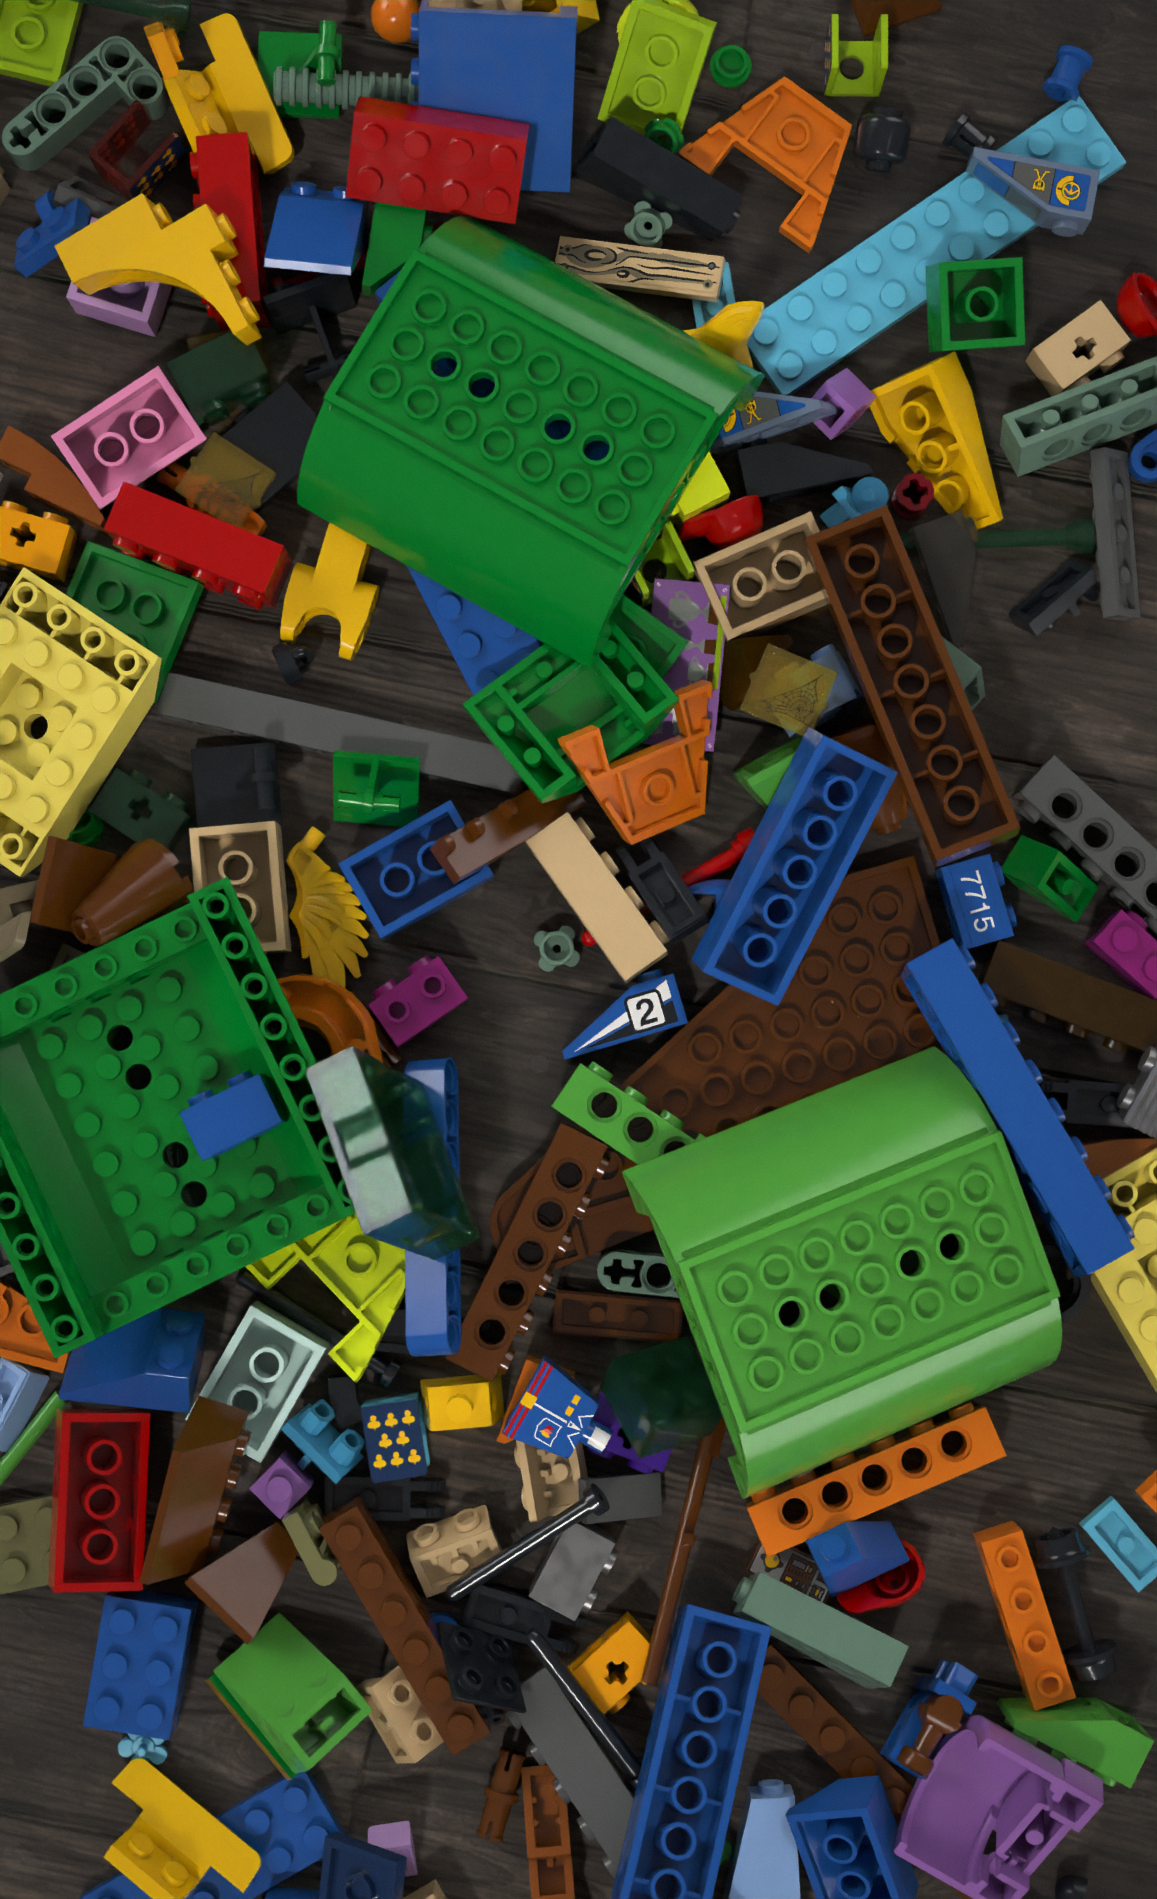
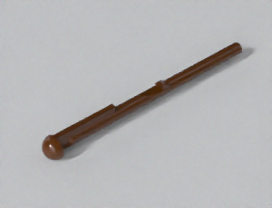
M713 1388L641 1678L642 1682L651 1685H658L689 1553L695 1544L697 1536L694 1534L712 1458H719L726 1424Z

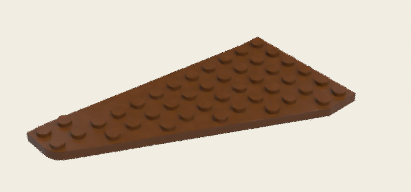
M911 856L855 872L843 879L778 1006L729 984L629 1076L618 1089L624 1092L628 1085L649 1098L645 1105L646 1108L658 1116L665 1109L685 1123L681 1131L695 1140L699 1133L705 1137L711 1136L935 1046L944 1053L900 977L907 963L940 945L915 857ZM610 1094L593 1112L602 1118L611 1116L617 1107L616 1099ZM645 1117L632 1119L627 1128L629 1137L635 1141L648 1139L652 1133L651 1122ZM576 1125L574 1127L575 1129L603 1142L602 1140L597 1138L595 1135H593L580 1125ZM672 1141L666 1145L664 1154L686 1145L681 1141ZM609 1145L605 1154L611 1156L610 1162L601 1180L592 1177L586 1193L592 1195L589 1205L581 1219L573 1216L566 1230L573 1234V1237L562 1258L554 1255L547 1269L550 1272L654 1230L650 1217L636 1212L621 1172L638 1164ZM544 1156L496 1201L490 1217V1231L496 1252ZM567 1162L557 1169L556 1176L562 1185L571 1187L579 1183L582 1171L575 1163ZM549 1201L540 1205L537 1215L542 1223L554 1225L561 1220L563 1211L557 1203ZM526 1241L518 1249L521 1260L528 1264L539 1262L544 1254L542 1246L535 1241ZM516 1280L505 1281L506 1285L518 1282Z

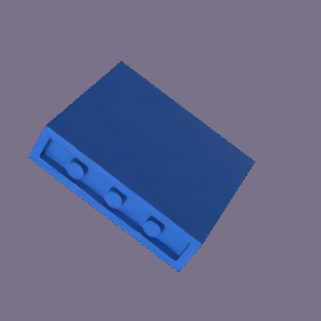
M422 0L419 13H412L411 41H419V58L412 57L411 85H419V101H412L411 105L529 123L520 190L570 192L578 7L560 6V13L429 7V0Z

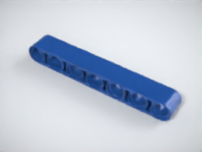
M451 1057L409 1061L406 1064L404 1074L406 1344L410 1355L413 1357L457 1354L461 1345L459 1088L456 1064Z

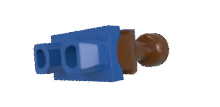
M940 1660L931 1678L919 1676L913 1686L919 1692L915 1693L907 1702L879 1754L913 1776L926 1780L934 1766V1762L929 1758V1755L942 1735L957 1731L962 1726L959 1722L963 1713L971 1715L977 1704L968 1695L978 1675L957 1662L952 1661L950 1664L945 1660Z

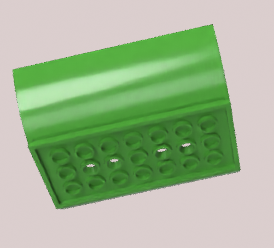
M935 1046L621 1171L636 1212L649 1216L737 1453L727 1457L742 1499L1045 1368L1056 1361L1060 1353L1062 1321L1058 1297H1061L1002 1132L996 1128L985 1105L961 1070L947 1055ZM952 1233L958 1239V1251L953 1257L945 1258L941 1254L940 1243L944 1236ZM914 1250L919 1257L918 1269L913 1274L905 1275L900 1267L901 1257L905 1252ZM835 1284L840 1292L839 1301L834 1307L825 1309L820 1303V1292L826 1285ZM795 1301L799 1307V1317L794 1324L784 1326L779 1319V1310L784 1303Z

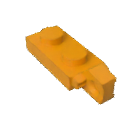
M159 21L143 27L164 80L180 75L176 63L184 60L180 51V43L174 28L167 27L164 29L162 22Z

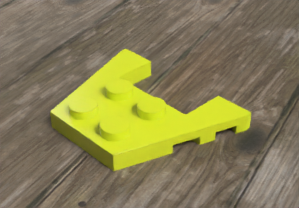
M356 1212L245 1267L266 1289L270 1290L300 1260L305 1262L360 1321L328 1353L345 1373L357 1383L363 1376L405 1295V1244L378 1216L373 1219L364 1231Z

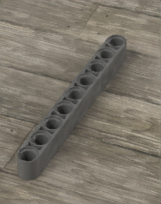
M168 673L160 694L156 715L168 720L261 741L276 742L279 745L333 756L334 750L420 758V776L512 797L525 792L526 784L492 744L173 673Z

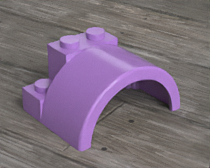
M972 1715L960 1721L959 1723L962 1726L957 1731L946 1734L929 1757L934 1762V1766L926 1780L917 1778L901 1816L895 1839L894 1853L973 1899H1021L1029 1890V1877L1070 1829L1079 1833L1104 1804L1103 1779L1066 1758L1060 1763L1055 1757L981 1715ZM992 1830L996 1832V1851L985 1855L983 1854Z

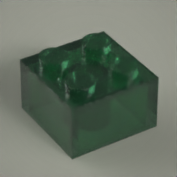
M232 331L167 362L174 381L198 426L206 423L208 427L216 425L230 416L228 411L244 404L245 408L255 406L268 397L266 392L272 390L268 371L254 343L247 346Z
M687 1336L613 1358L600 1385V1389L639 1459L712 1435L723 1416L706 1369Z

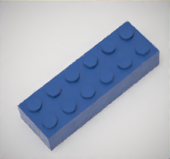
M808 727L691 958L702 972L776 1006L779 1005L898 774L897 771Z

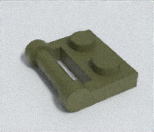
M306 1496L298 1500L284 1515L282 1522L313 1581L320 1586H327L335 1581L340 1564L319 1530L324 1513L317 1503L311 1505Z

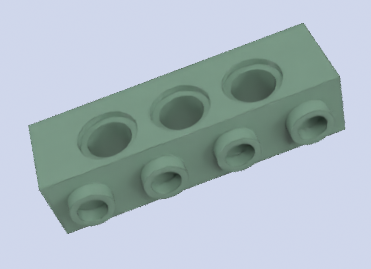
M1157 356L1003 415L1000 446L1017 477L1156 424Z

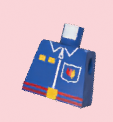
M544 1355L503 1426L502 1434L569 1459L578 1442L601 1454L613 1430L592 1419L598 1409L599 1400L555 1362Z

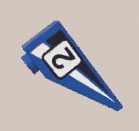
M662 969L638 975L640 984L631 986L562 1051L564 1059L688 1023L674 974L664 976Z

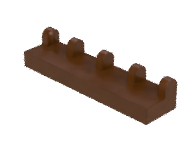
M529 789L511 800L504 801L485 815L474 818L455 832L439 838L430 850L453 884H456L525 844L528 839L568 812L573 816L580 812L587 805V802L578 791L542 804Z

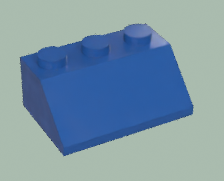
M879 1775L838 1779L787 1810L786 1818L816 1899H915L919 1884L911 1863L894 1853L898 1826Z

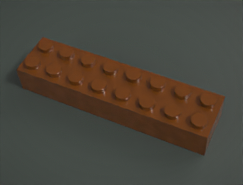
M887 505L806 537V554L893 767L898 772V779L934 867H939L1017 836L1021 827Z

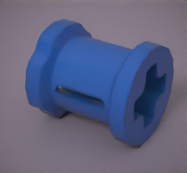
M1064 45L1057 50L1056 59L1058 62L1051 78H1047L1042 86V90L1048 97L1061 103H1066L1071 99L1077 101L1080 93L1077 88L1085 71L1090 70L1093 64L1092 56L1083 49Z

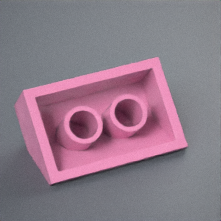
M159 366L51 435V438L100 510L116 500L123 481L137 486L207 440Z

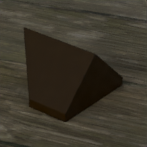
M789 635L744 637L724 643L719 698L730 711L757 703L794 640Z

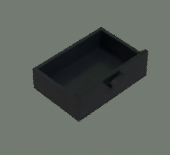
M286 381L256 408L252 409L249 407L232 421L233 427L203 452L204 456L227 483H238V485H229L231 488H236L237 486L238 489L235 492H238V494L242 490L243 492L240 494V497L253 511L258 513L299 478L305 449L317 416ZM259 472H262V473L256 475V476L254 477V480H253V477H249V476L255 475V474H257V473H259ZM252 480H253V483H252V499H251V496H250V495H251V490H250V489H251V484H250V483H251ZM244 481H245V483L250 484V485L247 487V490L245 489L244 486H242V484L244 483Z

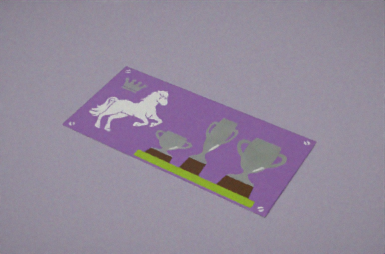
M655 578L652 614L690 641L663 680L672 691L702 679L712 683V698H708L707 718L711 719L710 735L705 737L704 751L714 752L725 635L701 582ZM712 583L727 616L730 585ZM674 708L642 744L655 745L680 734Z

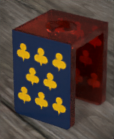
M135 100L87 153L97 173L129 201L141 193L149 199L187 155L180 136L172 132L129 181L113 168L117 161L150 126L151 122L144 106L138 100Z

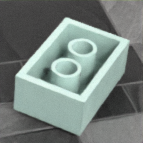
M257 1300L250 1305L199 1396L249 1412L245 1430L252 1433L245 1454L261 1463L271 1449L330 1343Z

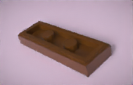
M556 1288L552 1333L680 1344L683 1307L680 1299Z

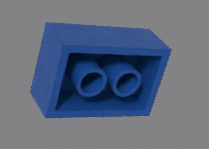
M451 800L338 863L379 937L384 941L494 879V875L487 865L458 883L453 884L430 850L439 838L465 826Z
M143 1589V1591H109L105 1595L83 1726L170 1740L178 1725L199 1598Z

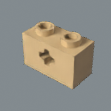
M1100 300L1036 346L1025 362L1052 397L1091 382L1088 376L1099 368L1103 373L1114 368L1125 358L1121 352L1131 339ZM1084 350L1087 354L1086 357L1083 355L1076 358L1073 352L1078 353Z

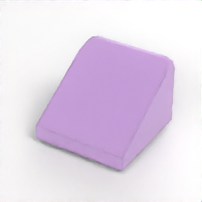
M409 1821L375 1825L368 1828L369 1844L406 1856L405 1877L418 1875L412 1829Z

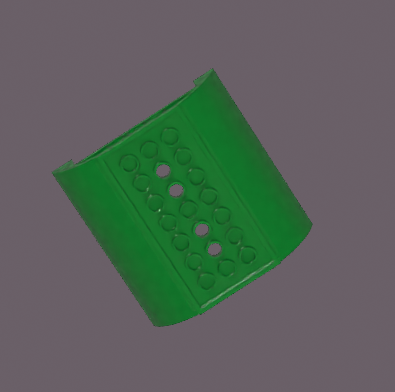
M454 217L433 232L418 250L414 249L324 395L325 401L313 426L300 468L297 504L590 669L612 633L609 617L732 411L734 408L741 412L745 411L765 375L472 217ZM442 358H451L457 362L455 371L447 377H440L433 373L435 363ZM482 378L493 381L495 387L489 396L479 398L471 394V387L475 381ZM555 420L568 422L571 425L569 434L563 439L550 438L546 434V430L551 422ZM593 441H603L609 446V452L605 458L594 461L585 456L586 446Z
M228 876L188 895L189 904L0 994V1242L55 1359L357 1212L309 1076L336 1106L337 1104ZM124 1025L131 1030L133 1041L127 1049L119 1051L112 1046L110 1036L116 1027ZM139 1064L145 1065L151 1072L149 1085L141 1090L135 1089L129 1082L130 1070ZM248 1070H251L253 1076L266 1074L288 1122L211 1160L202 1161L179 1112L190 1107L187 1100L210 1089L216 1095L229 1088L227 1083L229 1079ZM174 1142L182 1143L188 1150V1160L180 1168L169 1165L165 1157L168 1146ZM193 1181L200 1182L207 1190L206 1201L199 1207L189 1205L184 1198L185 1187Z

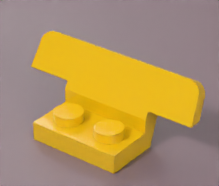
M224 13L200 24L215 62L209 64L203 71L179 70L180 75L168 80L162 78V81L193 152H197L196 136L247 132L264 173L274 174L293 160L295 149L239 21L233 15Z
M136 1758L130 1761L111 1783L141 1807L143 1811L134 1824L111 1845L104 1858L152 1899H186L211 1867L244 1893L261 1867L262 1860L260 1854L148 1760Z

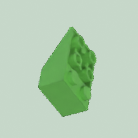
M277 1613L261 1627L248 1645L243 1643L213 1670L294 1774L309 1771L373 1711L349 1679L281 1613Z
M1096 1697L1074 1698L1034 1711L1026 1698H1000L997 1703L1006 1717L1004 1722L1014 1728L1013 1734L1034 1746L1037 1745L1038 1741L1048 1745L1053 1749L1051 1754L1061 1761L1066 1758L1075 1764L1078 1761L1092 1769V1774L1103 1779V1783L1114 1787L1116 1782H1119L1131 1789L1154 1743L1153 1738L1133 1716Z

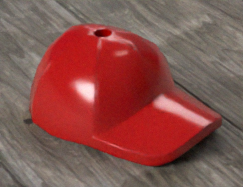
M1134 272L1126 279L1117 294L1116 310L1124 327L1130 334L1136 337L1145 338L1154 335L1157 337V282L1144 272Z
M748 495L720 508L693 516L683 523L678 536L681 542L705 536L716 548L722 550L759 534L763 527L764 518L761 499L758 495Z
M900 1540L910 1561L837 1595L842 1608L851 1614H863L882 1608L898 1607L908 1602L921 1590L926 1578L925 1565L916 1548L907 1541ZM897 1582L898 1585L893 1587L892 1584Z

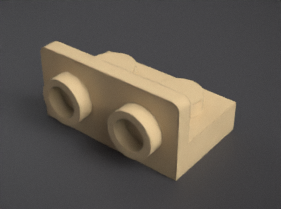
M486 1505L473 1509H464L454 1516L435 1523L423 1524L416 1530L406 1534L409 1558L426 1598L445 1592L448 1585L502 1551L493 1530Z
M399 1665L385 1676L366 1679L355 1687L373 1711L369 1714V1717L396 1764L416 1763L444 1742Z

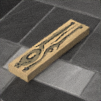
M560 236L555 263L602 288L718 303L726 261L723 256Z

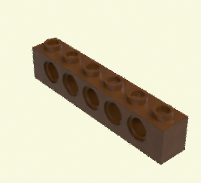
M563 1122L560 1123L461 1324L460 1349L457 1354L446 1355L445 1359L491 1382L497 1372L505 1375L516 1352L510 1349L509 1346L516 1333L524 1336L535 1312L528 1309L535 1293L542 1297L544 1296L554 1273L547 1269L554 1255L563 1257L573 1237V1234L566 1230L573 1216L581 1219L592 1198V1195L586 1193L592 1177L601 1180L610 1162L611 1156L605 1154L608 1147L607 1144ZM567 1162L575 1163L582 1171L579 1183L571 1187L562 1185L556 1176L557 1169ZM549 1201L557 1203L563 1211L561 1220L554 1225L542 1223L537 1215V1210L541 1204ZM526 1241L539 1243L544 1252L542 1259L534 1264L525 1263L521 1260L518 1253L520 1245ZM507 1280L518 1281L524 1288V1296L514 1303L505 1301L499 1292V1287L503 1282ZM489 1319L500 1321L505 1329L504 1336L498 1341L486 1340L480 1331V1326L484 1321Z

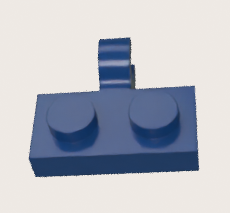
M51 190L36 199L35 207L42 223L34 229L32 227L27 228L16 241L17 251L14 268L23 276L29 277L59 256L54 246L88 226L90 208L79 198L67 206L64 205L57 208L53 203L54 193Z

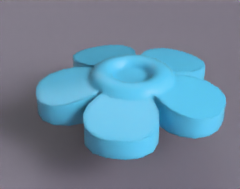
M128 1734L129 1737H125L119 1742V1754L122 1757L133 1755L131 1761L136 1758H143L159 1765L165 1761L168 1754L166 1747L161 1745L164 1742L163 1739Z

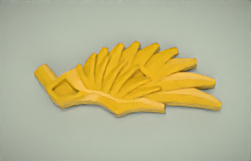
M312 826L304 838L291 849L286 859L295 877L297 888L296 901L289 917L296 926L300 937L302 958L306 959L310 955L312 974L329 979L345 988L346 974L344 964L354 978H359L361 973L356 953L363 958L369 955L363 943L357 937L359 936L365 940L369 937V933L357 921H365L367 914L355 907L360 906L361 903L357 896L350 893L353 892V889L346 882L345 877L331 872L330 866L313 853L326 835Z

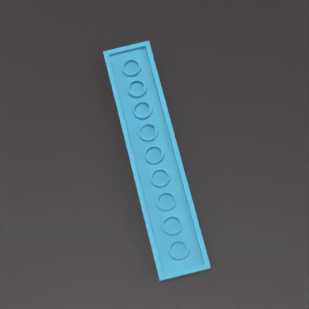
M1080 96L1077 101L1069 100L996 150L1100 170L1098 185L1121 170L1126 164V160ZM966 171L765 308L747 342L750 356L777 394L791 396L927 303L925 266L940 262L991 259L1039 225Z

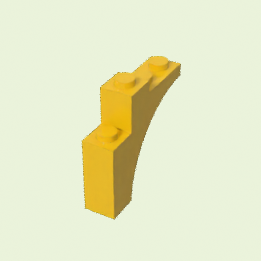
M141 193L54 246L72 283L89 296L99 290L124 283L157 282L173 285L188 290L211 303L225 319L232 333L247 346L262 338L255 324L260 320L259 314L247 296L241 297L236 285L241 283V280L234 266L229 261L239 255L232 242V239L237 237L235 229L224 213L217 215L207 204L202 205L173 223L162 203L159 202L155 205Z

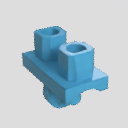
M865 477L859 480L853 489L841 486L832 493L837 502L822 513L820 517L828 528L887 505L889 490L884 482L874 477Z
M320 1399L313 1405L307 1404L287 1421L281 1430L304 1454L297 1463V1466L302 1471L313 1463L323 1474H326L337 1484L364 1458L360 1451L365 1444V1440L355 1430L348 1428L340 1434L330 1424L335 1417L334 1409L324 1399Z

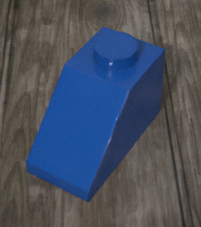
M890 1521L844 1522L806 1540L813 1560L832 1598L910 1561Z

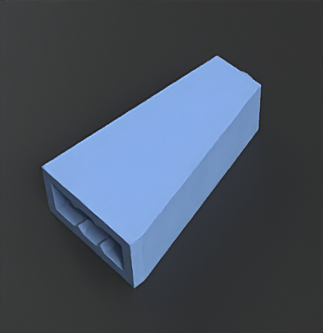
M766 1779L759 1781L758 1786L748 1787L722 1899H800L798 1848L786 1818L787 1810L795 1806V1796L791 1784L784 1785L782 1780Z

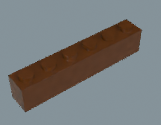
M360 1495L322 1517L319 1526L321 1534L452 1756L490 1734L491 1725L487 1719L483 1718L481 1705L454 1701L452 1699L436 1624Z

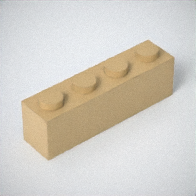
M567 812L528 839L526 843L623 981L627 984L668 955L664 944L669 942V939L655 920L648 924L639 910L644 907V904L633 888L628 886L623 889L614 876L620 871L608 853L604 851L598 855L590 841L595 836L582 817L574 821Z

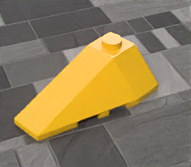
M955 351L870 390L877 397L869 407L880 432L890 444L895 442L907 456L909 461L906 464L914 473L920 472L926 479L932 482L935 499L964 534L1003 519L973 393Z

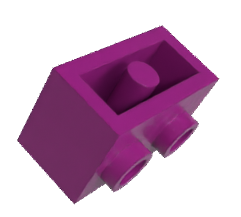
M1123 910L1111 912L1083 942V945L1135 992L1152 999H1157V941L1146 932V929L1149 927L1148 924L1133 911L1129 910L1127 913Z
M428 955L422 957L407 968L410 973L409 977L399 984H396L391 979L372 993L376 1000L368 1006L397 1047H402L469 1000L464 990L439 956L433 960Z

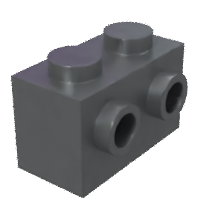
M579 1521L556 1536L529 1587V1597L573 1621L576 1620L581 1610L588 1613L599 1589L593 1586L600 1572L608 1574L619 1553L618 1550L613 1548L616 1544L615 1535L595 1524H584Z

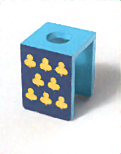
M420 1391L365 1400L361 1406V1414L372 1482L379 1483L426 1475L427 1467L430 1465V1455Z

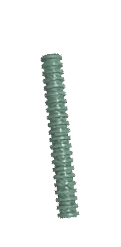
M277 66L276 70H274L273 97L277 106H282L283 102H289V106L295 107L296 102L302 103L303 107H309V103H315L316 108H322V104H329L330 109H335V105H342V109L348 110L349 105L356 107L359 96L405 104L419 101V85H411V74H409V78H402L401 73H396V77H389L388 72H383L382 77L376 76L375 72H369V76H363L362 71H356V75H349V70H343V74H336L335 70V85L326 87L317 84L318 68L316 73H311L309 68H303V72H296V67H290L289 71H283L282 66Z

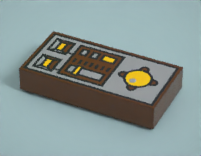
M758 1539L744 1568L745 1572L751 1575L762 1572L824 1604L826 1603L830 1593L810 1553L793 1546L767 1557L760 1539Z

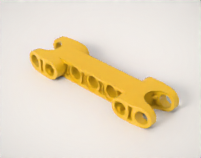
M329 523L316 567L297 562L293 569L284 598L280 638L282 641L294 644L311 618L318 615H330L337 619L341 625L339 657L350 661L355 658L370 627L379 595L378 585L362 581L372 546Z

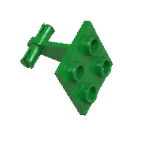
M329 20L319 22V33L259 31L257 64L273 101L274 70H276L277 66H282L283 71H289L290 67H296V72H303V68H309L311 73H316L318 68L317 84L326 87L335 85V70L336 74H342L343 35L336 34V22ZM274 101L280 117L340 119V105H335V109H330L329 104H322V108H316L315 103H309V107H303L302 103L296 102V106L291 107L289 102H283L282 106H277L276 101Z
M334 750L333 821L403 827L419 818L420 758Z

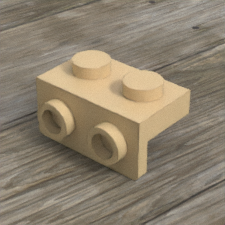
M516 1440L514 1456L517 1466L521 1468L523 1480L522 1504L525 1510L528 1511L530 1522H539L546 1517L556 1516L579 1501L578 1479L588 1478L583 1444L581 1442H578L568 1459Z

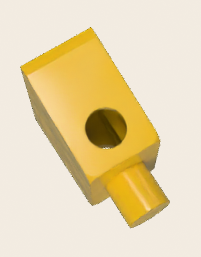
M496 1373L492 1382L479 1375L420 1380L424 1424L430 1431L493 1426L505 1416L501 1373Z

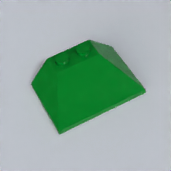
M609 617L612 633L590 669L547 644H543L462 704L463 708L542 804L576 793L586 786V783L559 745L558 738L589 725H594L600 729L608 763L625 757L644 743L679 702V698L611 617Z

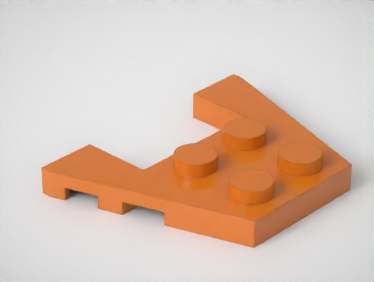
M784 76L741 106V109L727 120L712 126L704 136L691 144L689 142L678 152V157L712 176L730 150L736 147L802 195L801 199L781 224L779 232L804 251L810 253L821 225L852 124Z
M702 679L673 691L679 698L678 704L674 707L680 731L679 735L614 762L608 763L600 729L594 725H589L558 738L559 745L625 842L633 845L705 814L708 760L704 759L705 737L710 735L711 719L707 718L708 698H712L713 688L711 682Z

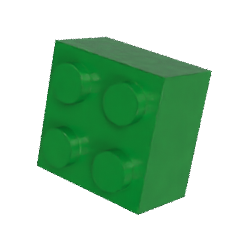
M1022 257L940 262L925 266L929 353L1025 345Z

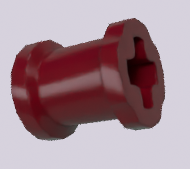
M918 473L904 476L891 496V506L895 514L905 520H913L924 514L928 504L934 497L932 482ZM908 489H912L914 496H921L917 504H912L910 497H904Z

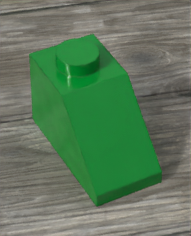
M375 203L362 281L363 295L373 296L378 288L403 268L414 249L418 250L433 233V225L426 224V210Z
M1023 835L1020 836L1014 848L1008 853L1006 861L1001 867L1003 874L1019 889L1076 923L1098 889V886L1062 852Z

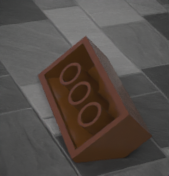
M198 1396L172 1451L140 1583L149 1585L198 1571L204 1566L209 1553L217 1555L225 1529L218 1527L219 1521L226 1522L234 1497L227 1496L228 1489H235L242 1470V1465L235 1463L237 1456H244L252 1433L245 1430L248 1411Z

